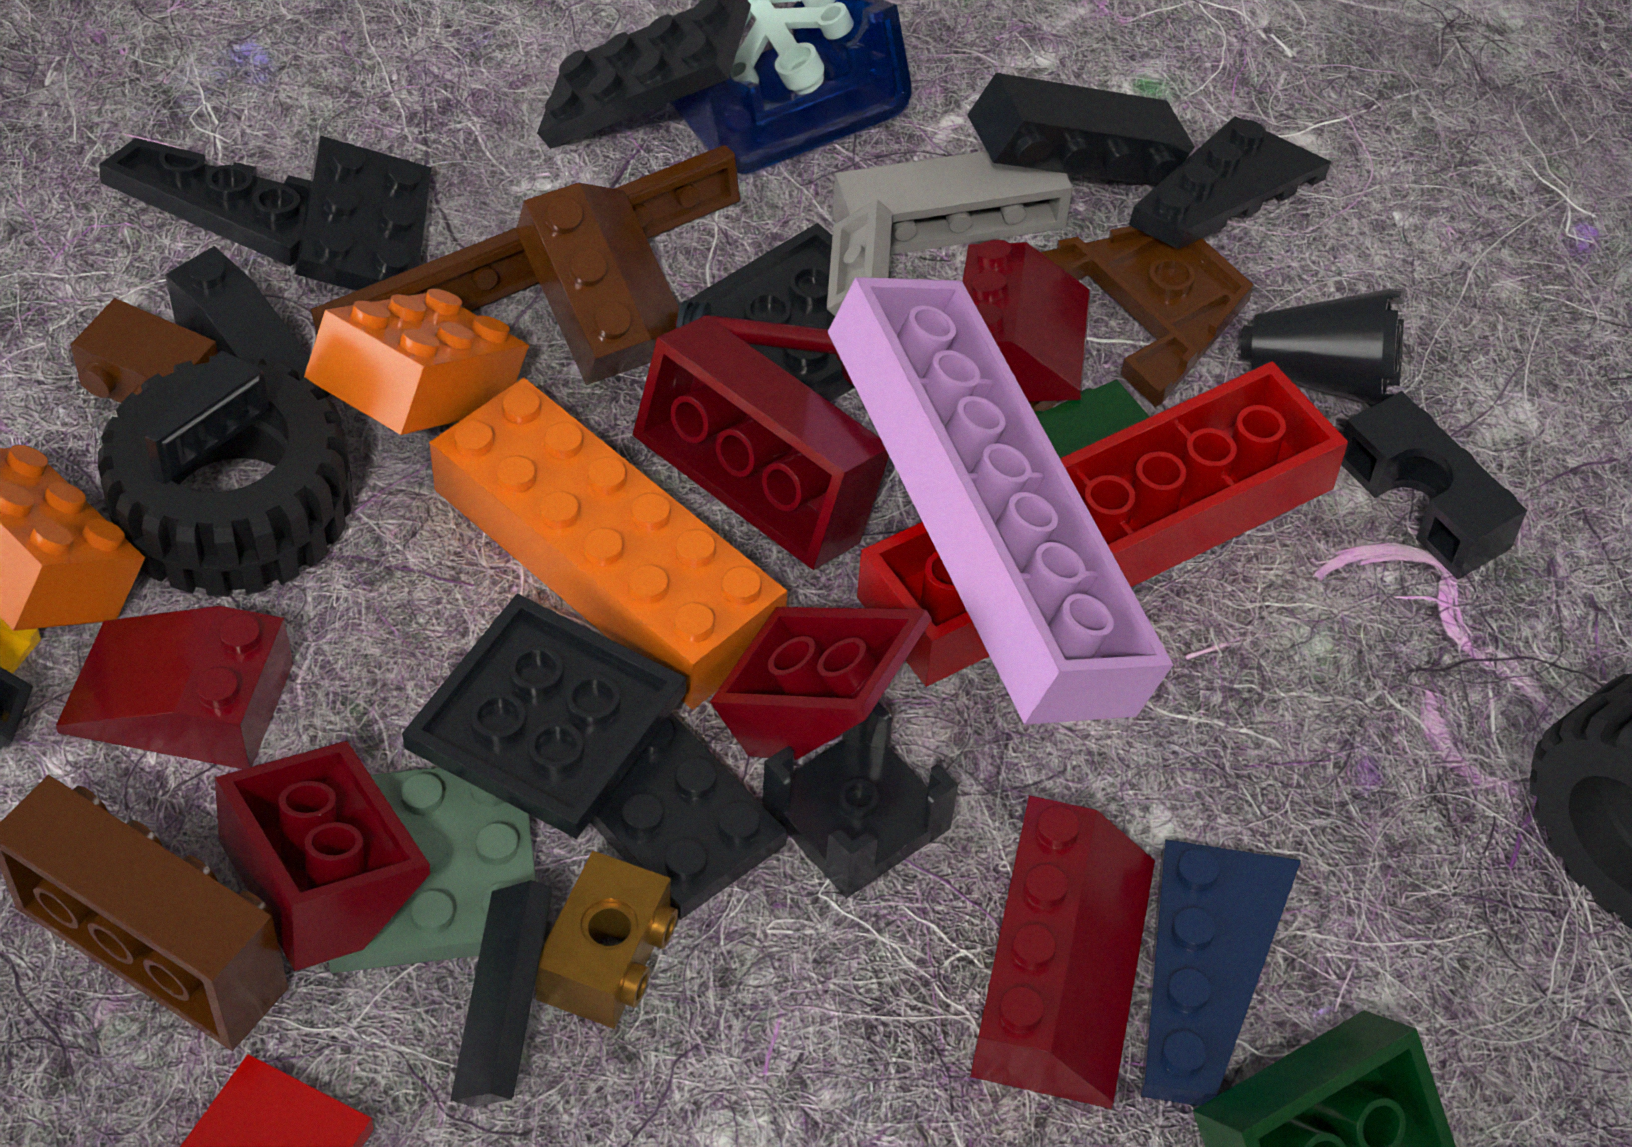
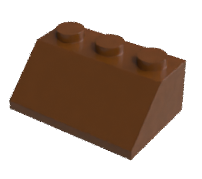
M578 182L524 200L516 232L585 384L589 385L651 363L657 337L675 329L679 307L625 191Z

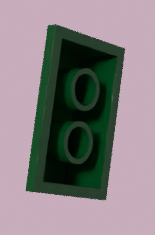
M1365 1010L1192 1110L1205 1147H1456L1417 1028Z

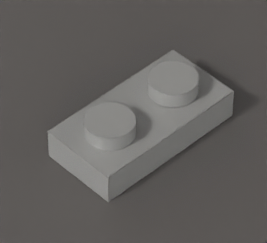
M878 199L833 225L827 310L834 316H836L855 277L888 278L892 211Z

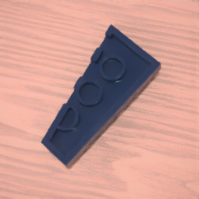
M1165 839L1161 853L1141 1097L1201 1106L1217 1096L1301 860Z

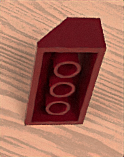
M1030 795L1028 797L970 1077L1112 1109L1155 860L1096 809Z

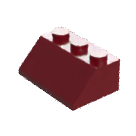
M997 239L981 244L968 245L962 282L1028 402L1081 400L1090 308V289L1027 242L1009 243Z
M348 741L215 777L219 842L248 892L259 897L271 909L274 915L273 924L278 943L294 971L364 950L430 875V863Z

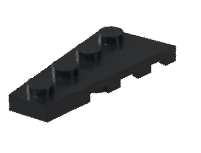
M1234 116L1134 206L1129 225L1180 249L1226 227L1229 217L1233 215L1248 217L1260 211L1263 201L1273 196L1283 200L1296 194L1299 184L1305 181L1315 185L1325 180L1331 161L1266 131L1261 124L1255 121Z
M139 138L133 139L99 164L101 183L290 267L297 262L310 180L288 175L284 183L257 177L256 167L234 162L233 165L216 167L205 163L204 154Z

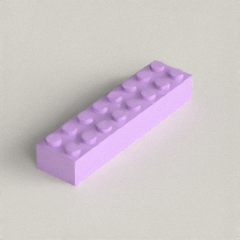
M855 277L828 330V334L1024 725L1137 717L1170 671L1173 663L963 282L956 280Z

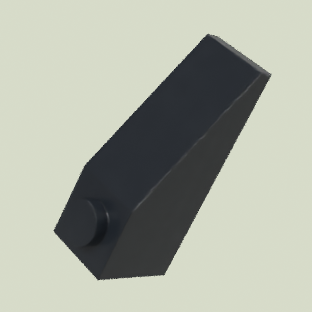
M215 246L165 274L175 324L216 341L218 354L222 350L242 360L244 355L259 357L266 361L267 366L273 368L278 362L299 372L300 380L304 378L310 359L308 354L252 279ZM322 389L325 393V398L331 395L329 392Z

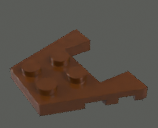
M1132 226L1110 230L1109 238L1086 243L1078 236L1058 240L1057 249L1041 252L1077 280L1090 276L1158 339L1125 357L1121 370V375L1154 407L1161 405L1250 301L1254 286L1251 281L1203 238L1177 249Z

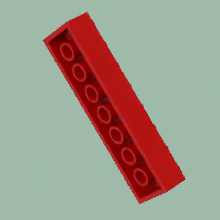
M1271 361L1064 456L1060 460L1130 587H1133L1333 490L1348 441L1281 369ZM923 522L861 550L857 598L865 608L926 609L932 618L905 660L925 687L989 657Z

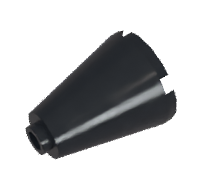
M1389 288L1258 313L1255 315L1253 325L1243 326L1242 361H1251L1252 370L1273 361L1294 384L1376 405L1394 395L1387 394L1388 385L1400 386L1404 319H1398V310H1392V304H1404L1403 289Z

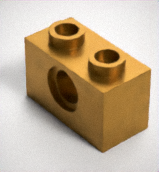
M592 850L541 950L535 981L536 1000L615 1029L626 1005L635 1008L642 999L650 976V967L646 966V963L654 947L664 949L674 931L678 910L670 907V878ZM606 937H616L623 940L622 943L614 946H604L597 943L598 940Z

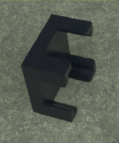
M879 701L866 720L843 733L842 741L795 771V750L791 746L784 748L764 761L762 805L787 830V834L846 899L950 830L952 825L958 784L938 764L931 767L928 787L889 747L892 717Z

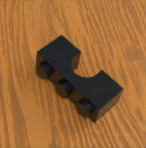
M1403 391L1347 420L1343 436L1348 441V445L1341 466L1374 498L1389 490L1402 487L1416 489L1428 495L1431 500L1428 503L1416 540L1457 580L1512 549L1527 509L1518 502L1511 491L1501 486L1480 466L1469 451L1460 447L1434 422L1428 412L1419 408Z

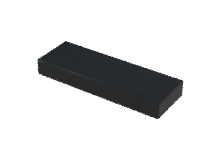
M529 880L494 890L491 893L451 1101L474 1107L509 1101L514 1097L552 897V887Z

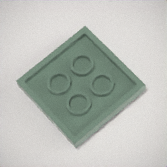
M440 767L371 775L430 863V875L364 950L328 961L330 972L339 973L479 956L492 891L529 880L536 881L528 813Z

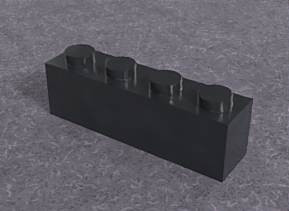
M995 73L967 114L992 162L996 164L1157 186L1182 164L1195 148L1167 100L1009 74Z

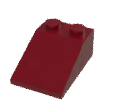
M213 606L103 621L56 723L57 732L59 734L238 769L252 767L293 666L285 620L283 617L225 606Z
M775 607L714 694L710 704L748 757L770 758L784 748L791 746L795 750L794 760H798L868 718L932 618L926 609Z

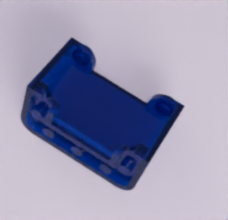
M835 0V2L845 4L854 22L852 29L838 39L831 40L825 38L820 28L792 29L796 42L812 44L824 64V80L811 93L800 95L795 93L794 90H789L785 87L775 69V61L779 55L772 48L762 52L754 65V69L759 76L758 84L750 80L735 81L731 78L730 73L728 80L669 103L708 151L722 145L730 148L735 153L737 173L740 174L753 173L894 118L905 109L912 94L911 78L897 4L885 0ZM797 1L793 8L805 6L802 1Z

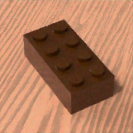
M48 774L0 822V869L15 908L232 1052L289 988L282 961L283 951L278 944L273 924L274 915L271 909L259 897L245 890H242L239 894L231 891L220 884L211 869L196 857L185 855L181 859L165 849L158 837L144 824L136 820H130L126 824L110 814L104 803L87 788L78 785L72 790Z

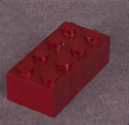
M708 315L657 337L632 436L812 570L819 568L859 545L889 458L881 438Z

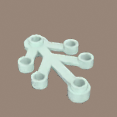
M748 0L751 8L746 24L751 16H754L756 21L742 46L740 47L739 45L729 79L724 81L729 92L734 96H740L749 93L757 86L759 76L754 69V65L768 41H770L779 55L775 61V69L785 87L789 90H794L795 93L800 95L816 90L824 80V64L815 47L810 43H797L789 29L820 28L827 39L841 38L852 29L854 24L845 4L835 2V0ZM802 1L805 7L775 9L772 3Z

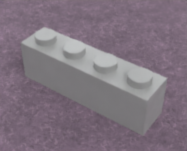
M987 151L837 172L834 179L832 215L835 223H838L878 199L892 211L890 255L1064 229L1067 224L1073 187L1066 173L996 164L992 162Z

